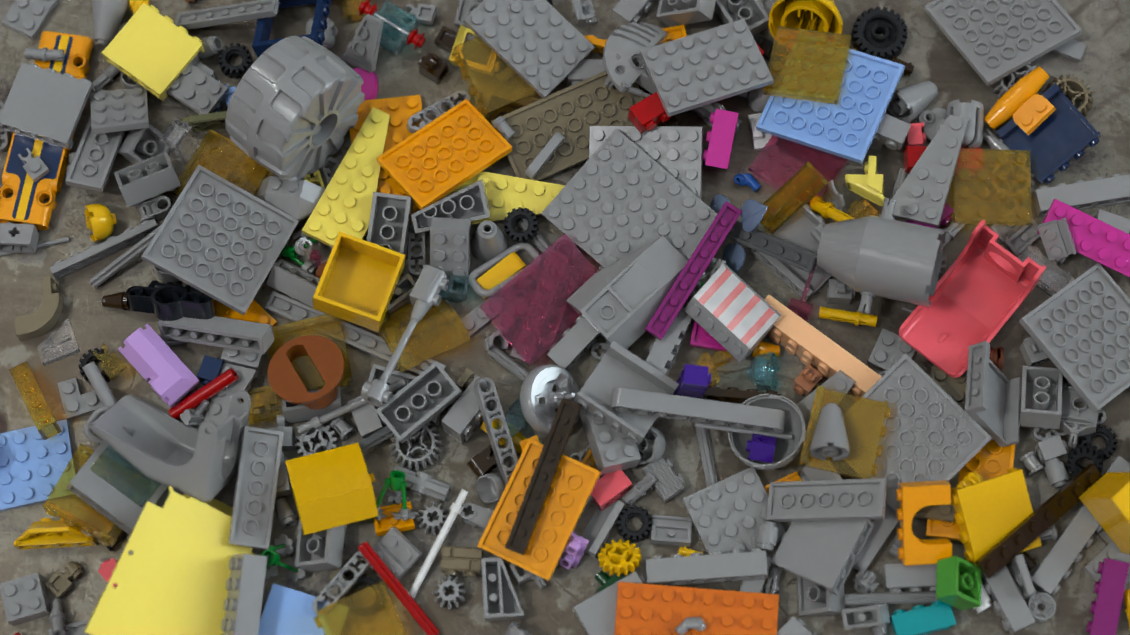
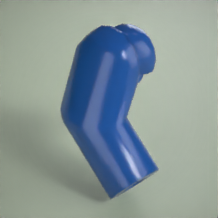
M739 173L734 177V182L737 185L749 186L754 192H757L762 187L751 174Z

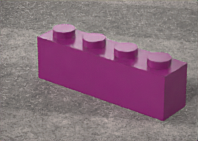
M1103 558V562L1099 561L1097 573L1100 574L1099 582L1095 581L1093 593H1096V599L1091 601L1089 611L1093 615L1092 620L1088 621L1086 626V633H1089V635H1116L1130 563Z

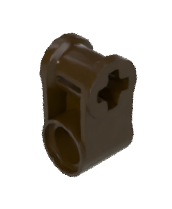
M491 445L467 463V466L477 478L489 474L498 466L495 456L491 454L493 452Z

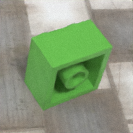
M958 556L937 560L936 599L961 611L980 607L981 570L979 567Z

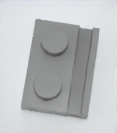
M1066 217L1062 220L1038 224V230L1049 261L1067 257L1070 254H1077Z
M653 515L651 543L690 547L691 518Z

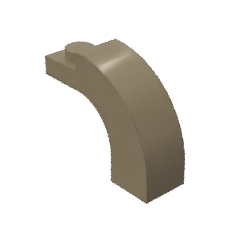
M51 276L43 277L44 300L40 308L30 315L15 317L16 336L21 341L34 339L45 334L57 323L61 316L64 298L58 293V284L56 281L54 282Z

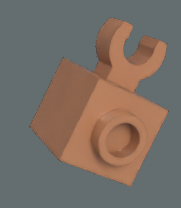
M807 364L793 381L794 391L800 396L804 395L807 397L822 381L823 375L810 364Z

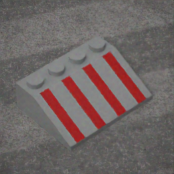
M725 263L693 296L684 309L688 315L739 362L752 354L781 316Z

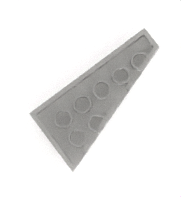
M955 115L947 117L892 199L897 201L893 217L939 227L969 122L968 118Z

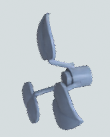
M717 194L713 197L710 208L719 212L726 201L730 203L727 197ZM748 199L743 203L741 207L742 213L740 214L742 220L740 222L743 224V229L746 232H752L755 229L765 232V227L760 222L768 206L752 199ZM735 242V244L728 243L722 257L726 261L725 264L736 274L743 267L746 257L745 250L739 245V242Z

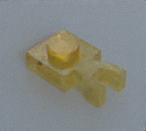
M103 344L101 345L104 349L103 354H98L96 351L92 353L97 359L102 360L99 365L113 380L127 367L115 352L109 354V349Z

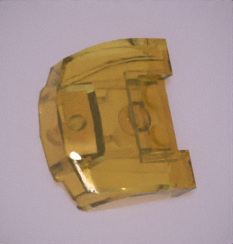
M441 299L439 306L433 305L432 309L417 323L396 364L399 372L406 371L423 361L471 340L460 317L445 300ZM411 303L405 304L391 313L381 325L378 336L386 342L392 355L410 322L414 307Z

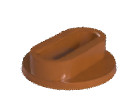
M316 335L297 337L282 345L271 358L267 371L268 382L272 390L281 399L289 403L303 404L305 407L314 410L323 409L329 406L337 396V386L344 374V359L339 347L325 337ZM307 355L325 384L320 391L315 393L307 391L291 364L298 356Z

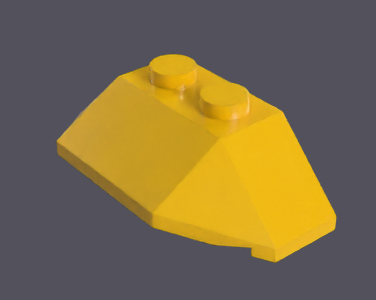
M61 517L60 520L54 521L51 518H41L40 521L33 522L14 541V547L18 550L97 546V541L71 517Z

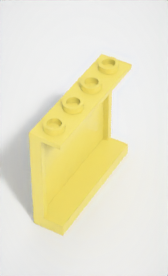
M143 3L103 50L102 55L110 64L164 101L169 87L199 51L204 53L205 50L202 45L203 42L198 37H191L184 27H177L173 24L174 21L167 15L163 17L159 14V10L156 7Z

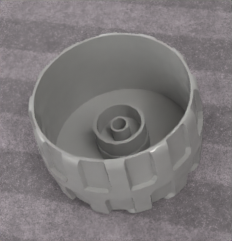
M296 35L286 37L264 51L240 80L228 105L225 120L226 131L229 133L231 141L259 165L288 181L303 179L307 174H312L324 166L326 158L329 155L335 154L344 144L343 137L348 129H352L359 118L357 110L365 99V93L361 92V86L364 81L356 71L337 55L310 38Z

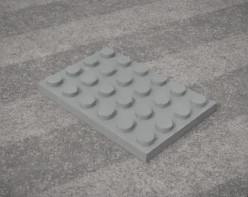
M483 0L463 20L484 43L542 98L547 97L594 49V46L546 0Z
M745 19L640 50V57L668 117L773 84L774 81Z
M590 126L589 158L617 128L701 199L703 127L655 126L651 131L646 130L640 133L635 126Z

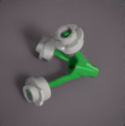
M301 237L294 246H285L280 255L295 261L302 266V270L313 275L317 269L315 267L316 262H311L308 259L304 263L298 259V254L302 256L310 255L313 247L312 243L318 240H307L306 237Z

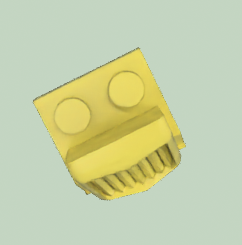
M869 156L868 162H865L864 166L865 175L846 174L845 184L850 191L879 206H883L885 198L883 174H877V157Z

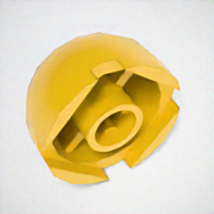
M85 205L84 214L87 229L93 232V235H89L91 241L97 242L107 239L113 232V225L117 224L115 214H111L109 208L105 205Z

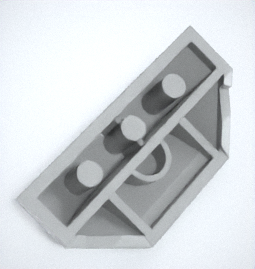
M269 176L260 181L256 197L301 221L311 215L325 188L306 180L288 181L277 176Z

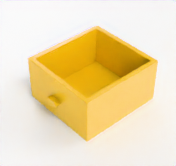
M339 231L314 293L313 309L379 332L404 269L405 255Z
M359 443L285 461L304 535L378 516L371 483L375 482V477L373 473H368Z
M1107 472L1085 491L1079 499L1122 553L1130 554V472Z

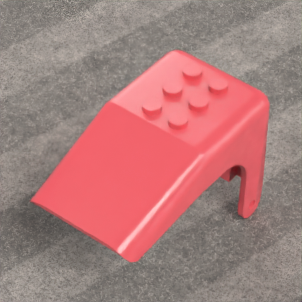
M984 219L973 230L961 254L937 282L934 296H929L928 301H931V305L929 307L918 305L899 329V336L904 342L943 372L954 378L960 377L968 368L969 346L984 341L990 343L1030 295L1047 268L1045 265L1041 267L1029 257L1022 262L997 243L999 235L985 225L986 221Z

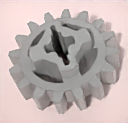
M323 423V426L317 429L312 428L301 433V436H296L299 442L295 446L296 448H301L297 451L298 454L306 456L338 448L334 444L338 442V439L334 437L336 435L335 431H330V425L324 428ZM324 433L329 437V441L323 439ZM317 440H319L320 443H317L316 446H314L313 442L316 443ZM304 444L310 447L309 453L305 450Z

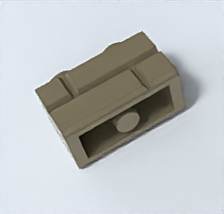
M443 546L441 559L442 573H445V576L451 575V577H456L457 574H465V577L476 578L477 575L482 574L481 558H483V549Z

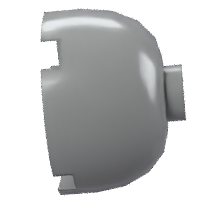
M651 426L641 443L637 444L641 456L638 464L653 463L664 455L666 449L665 438L661 431Z

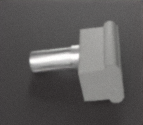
M203 400L197 409H185L183 414H180L186 426H200L205 419L203 412L209 405V402Z

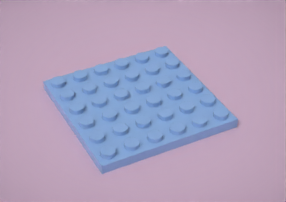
M799 33L756 125V129L862 164L905 67L896 62Z

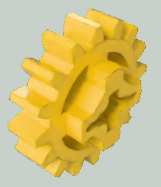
M619 539L618 542L611 540L610 545L605 543V548L600 547L598 561L599 567H603V572L609 571L611 576L617 573V576L620 577L621 573L627 576L628 571L635 572V568L640 567V548H636L635 543L630 545V540H627L625 543L622 542V539Z

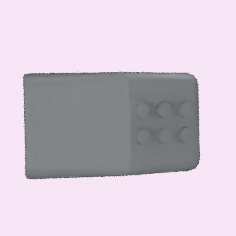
M237 390L231 397L228 418L219 427L213 421L206 420L200 424L198 430L191 426H186L184 423L134 395L128 394L122 397L88 427L147 478L168 487L172 486L174 490L199 501L208 502L237 475L243 428L248 425L251 397L246 391ZM239 397L243 398L244 402H241Z

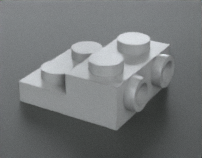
M395 526L391 527L382 540L373 547L374 551L399 581L422 555Z

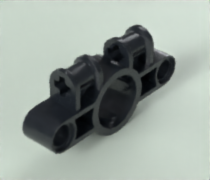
M153 280L148 287L133 286L126 290L129 307L132 311L153 313L156 318L162 321H174L183 317L211 319L216 315L213 298L188 284L184 287L172 282L159 283L157 280Z

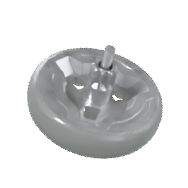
M553 364L538 366L527 374L520 390V405L526 421L536 432L548 436L556 415L555 409L559 407L561 399L573 402L575 396L580 391L576 380L566 369ZM554 385L556 386V392L552 391ZM578 414L574 426L576 425L577 421L579 420L580 414Z

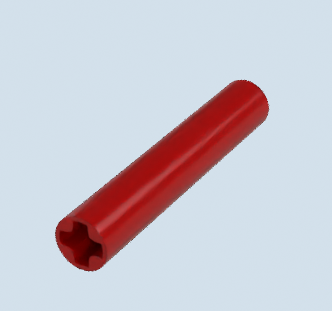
M232 368L228 369L168 410L169 415L176 420L180 419V414H183L185 409H195L203 400H208L238 380L237 373Z

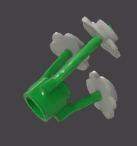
M281 534L279 538L274 540L275 546L270 545L269 549L264 550L261 556H267L265 578L269 579L271 576H277L279 573L277 567L281 566L289 570L287 574L289 579L298 582L299 579L305 577L306 572L295 567V562L288 565L280 561L279 554L282 557H286L294 552L293 539L288 538L286 534Z

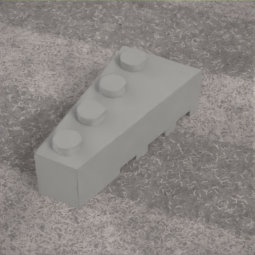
M481 179L411 214L415 233L429 231L432 217L471 219V221L489 218L491 212L484 181Z

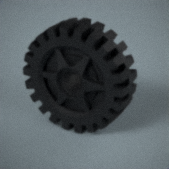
M876 7L875 10L869 8L868 12L865 10L857 17L852 29L851 39L853 47L856 48V51L891 61L894 56L897 57L902 52L906 43L907 26L904 25V19H900L901 15L898 13L895 15V11L892 9L890 12L887 11L888 8L886 7L883 10H880V7ZM876 33H881L883 36L879 37Z

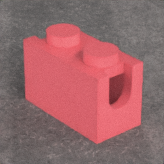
M622 470L604 474L603 477L597 480L591 493L593 502L603 511L632 489V482Z

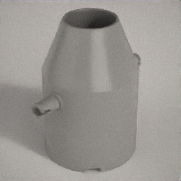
M884 198L882 213L879 217L870 215L825 224L817 252V266L855 292H860L862 295L858 309L860 313L870 314L873 298L876 296L929 307L931 305V301H928L929 296H934L944 252H941L940 248L941 243L945 244L946 230L894 220L893 213L897 201L893 199L889 201V198Z

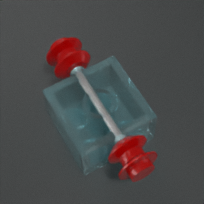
M370 0L363 1L358 8V11H360L359 16L370 14L384 20L380 39L382 47L397 56L406 44L410 45L413 43L415 50L418 47L422 48L426 38H424L425 33L418 34L417 18L387 0L379 11H377V4L370 5Z

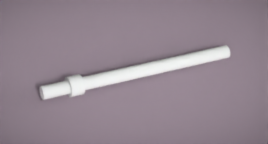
M464 489L461 490L455 503H452L451 511L408 592L413 599L453 522L463 509L462 505L469 493Z

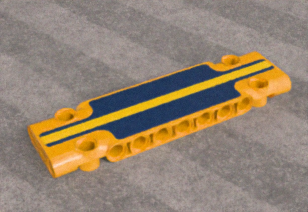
M43 31L38 49L47 47L53 50H64L65 58L63 62L53 60L42 62L41 60L34 59V64L42 69L51 68L60 74L68 73L80 80L81 78L87 79L86 74L90 70L88 62L94 40L86 36ZM13 133L2 175L3 186L0 188V223H28L35 225L38 230H48L52 211L57 206L55 200L56 193L61 191L71 149ZM27 148L33 154V158L38 155L50 170L48 174L37 182H34L25 171L23 166L26 163L18 156V154H21L22 157H27ZM13 193L10 198H6L8 194ZM50 198L47 203H43L45 199Z

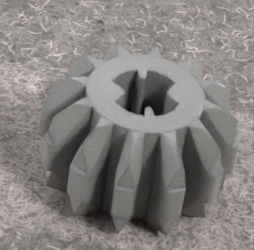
M431 502V507L424 504L425 511L419 509L418 512L422 516L417 517V521L421 522L419 524L420 529L425 528V534L432 530V535L435 536L436 530L440 532L448 517L446 514L449 511L447 508L442 509V503L436 507L435 502ZM436 515L438 520H433L431 522L430 517H434Z
M451 575L447 576V581H444V578L441 577L440 582L442 584L435 583L434 586L438 590L432 591V594L437 596L434 599L435 602H441V608L448 604L449 610L452 609L453 603L458 608V600L461 602L465 601V598L461 595L467 594L465 589H461L465 586L464 582L458 583V577L451 581ZM452 589L454 594H449L447 596L445 591H450Z

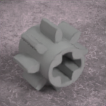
M860 570L853 579V582H855L854 588L860 594L873 593L879 585L876 582L877 576L869 570L865 572Z

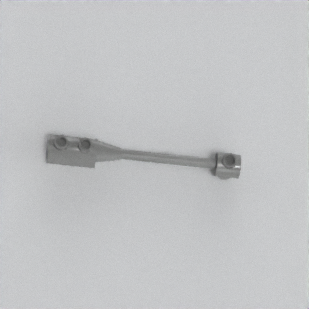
M425 264L409 295L411 305L414 306L409 324L380 380L366 381L362 387L361 396L369 404L381 407L383 402H390L392 392H390V387L386 384L417 323L432 309L433 305L439 306L441 302V295L439 293L441 290L446 291L449 286L447 274L442 270Z

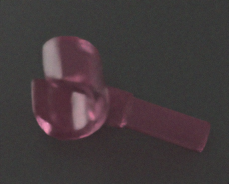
M312 250L309 258L310 260H316V268L318 269L321 265V253L318 250Z

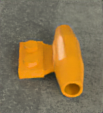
M1038 66L1019 79L996 101L984 117V121L994 130L1013 117L1015 124L1029 136L1056 110L1044 96L1037 94L1049 78V75Z

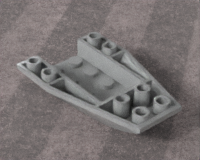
M661 236L595 273L566 302L579 315L582 314L607 340L606 343L609 346L615 341L625 349H628L646 332L644 329L684 268L687 260L664 236Z

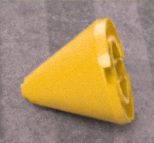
M776 0L769 13L768 26L773 38L781 46L792 50L799 33L837 44L842 33L843 22L834 0Z

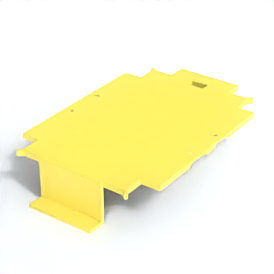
M172 486L168 487L170 493L163 508L147 501L84 632L89 635L223 634L221 623L225 619L224 601L228 596L226 582L230 578L231 572L228 567L229 560L233 554L256 555L251 552L253 548L228 544L233 508L214 498L211 501L202 502L186 494L180 495L173 491ZM130 550L133 551V554H132V555H129V554H128V552H129ZM114 583H117L116 588L113 587Z

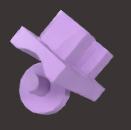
M573 532L561 555L559 564L566 569H570L571 566L577 568L589 540L584 539L582 536H577Z

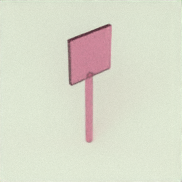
M815 268L813 273H810L801 299L797 300L791 297L788 309L806 322L813 305L804 302Z

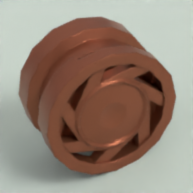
M990 346V360L1001 372L1004 360L1003 347L997 346L992 348Z

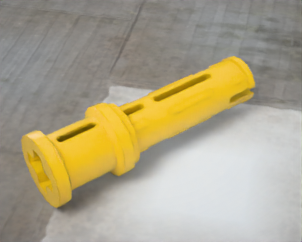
M815 196L810 201L811 211L820 213L823 218H830L836 222L855 219L836 209L833 203L825 202L820 196Z

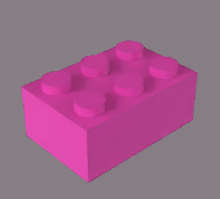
M721 109L711 112L709 123L713 124L712 131L707 132L706 142H709L708 150L704 149L702 161H706L705 165L728 169L739 113Z

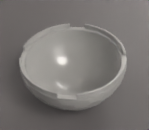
M769 393L751 397L743 402V405L784 411V432L781 434L792 435V440L776 438L773 462L769 463L749 459V452L746 451L747 441L752 440L751 434L728 431L729 443L735 455L744 464L761 470L778 469L792 462L801 452L807 436L806 422L798 406L782 395H769Z

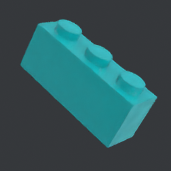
M937 600L931 603L932 606L924 607V604L912 607L911 611L905 612L904 609L894 611L893 615L890 616L893 635H926L954 628L956 622L951 605Z

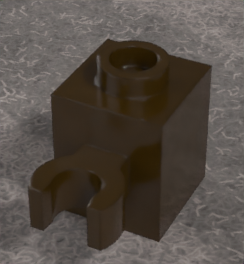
M430 52L426 57H422L418 64L420 74L439 85L449 71L448 63Z

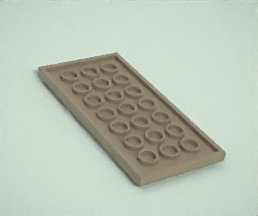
M604 71L503 115L502 118L505 117V121L516 132L510 139L506 140L512 146L513 151L506 156L515 176L530 179L525 175V171L556 132L562 134L565 140L533 180L542 181L589 159L590 126H634L628 118L629 108L643 100L644 97L629 92L621 93L615 86L611 89L609 86L605 87L604 83L608 75ZM634 82L631 85L632 87L640 89L636 82Z

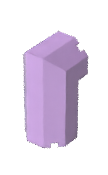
M146 324L144 325L146 329L138 328L123 342L125 347L122 348L120 346L118 350L145 381L151 385V388L172 408L200 384V381L150 325Z

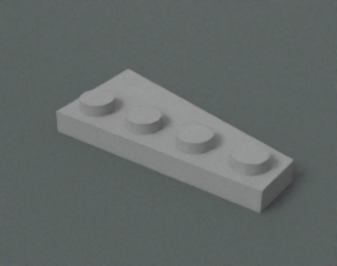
M223 363L220 375L232 368L237 373L239 379L212 396L204 421H213L219 427L228 418L233 393L237 390H244L248 393L251 388V382L260 373L258 370Z
M842 370L834 374L797 404L806 422L807 436L805 441L808 443L813 439L821 408L828 403H834L838 406L856 383Z

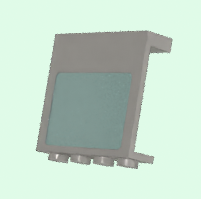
M103 440L68 484L67 489L131 535L146 502L155 504L168 486L147 478Z

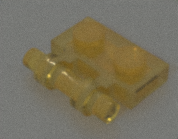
M270 385L248 391L251 397L248 424L254 425L256 422L263 420L273 421V418H277V415H280L279 409L271 410V406L278 405L277 394ZM265 408L264 413L254 414L255 409Z

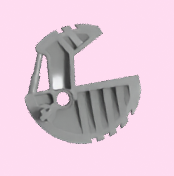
M631 22L614 30L607 39L603 50V62L608 75L605 79V87L609 86L611 89L615 86L621 93L629 92L645 98L650 96V94L643 92V90L631 86L636 82L650 93H655V87L640 57V50L660 45L668 33L655 25L639 22V24Z

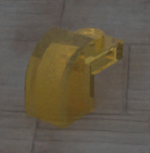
M721 350L712 354L710 358L706 351L698 358L696 365L709 367L708 373H711L710 385H717L720 382V377L716 368L730 363L731 356L728 351L722 352Z

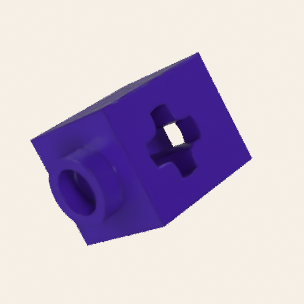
M753 433L752 440H748L746 451L749 452V459L772 463L776 437Z

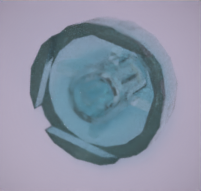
M773 352L761 353L751 360L750 367H747V378H751L756 388L765 391L777 390L779 377L776 378V371H778L776 354Z

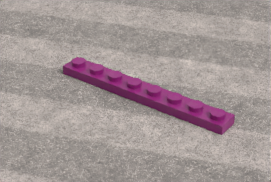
M727 201L723 204L644 329L645 331L662 340L742 213L741 210Z

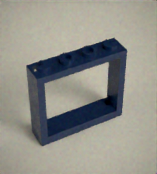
M278 0L280 2L278 9L316 3L311 34L299 37H308L322 46L323 41H325L324 34L325 29H327V18L330 15L329 7L332 0ZM274 16L260 18L257 21L252 44L257 57L269 47L284 39L270 40Z

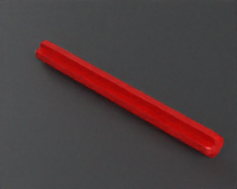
M367 541L360 544L358 550L427 635H439L440 632L370 544Z

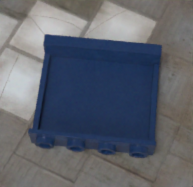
M1056 83L1042 94L1056 110L1029 136L1015 124L1014 119H1011L996 132L998 137L1004 141L1005 145L1014 153L1019 161L1026 163V169L1031 168L1030 173L1034 174V178L1041 186L1044 183L1047 185L1055 179L1054 175L1056 173L1065 171L1073 159L1078 160L1085 154L1084 150L1089 146L1092 148L1098 144L1101 137L1100 132L1094 129L1061 92L1060 87Z

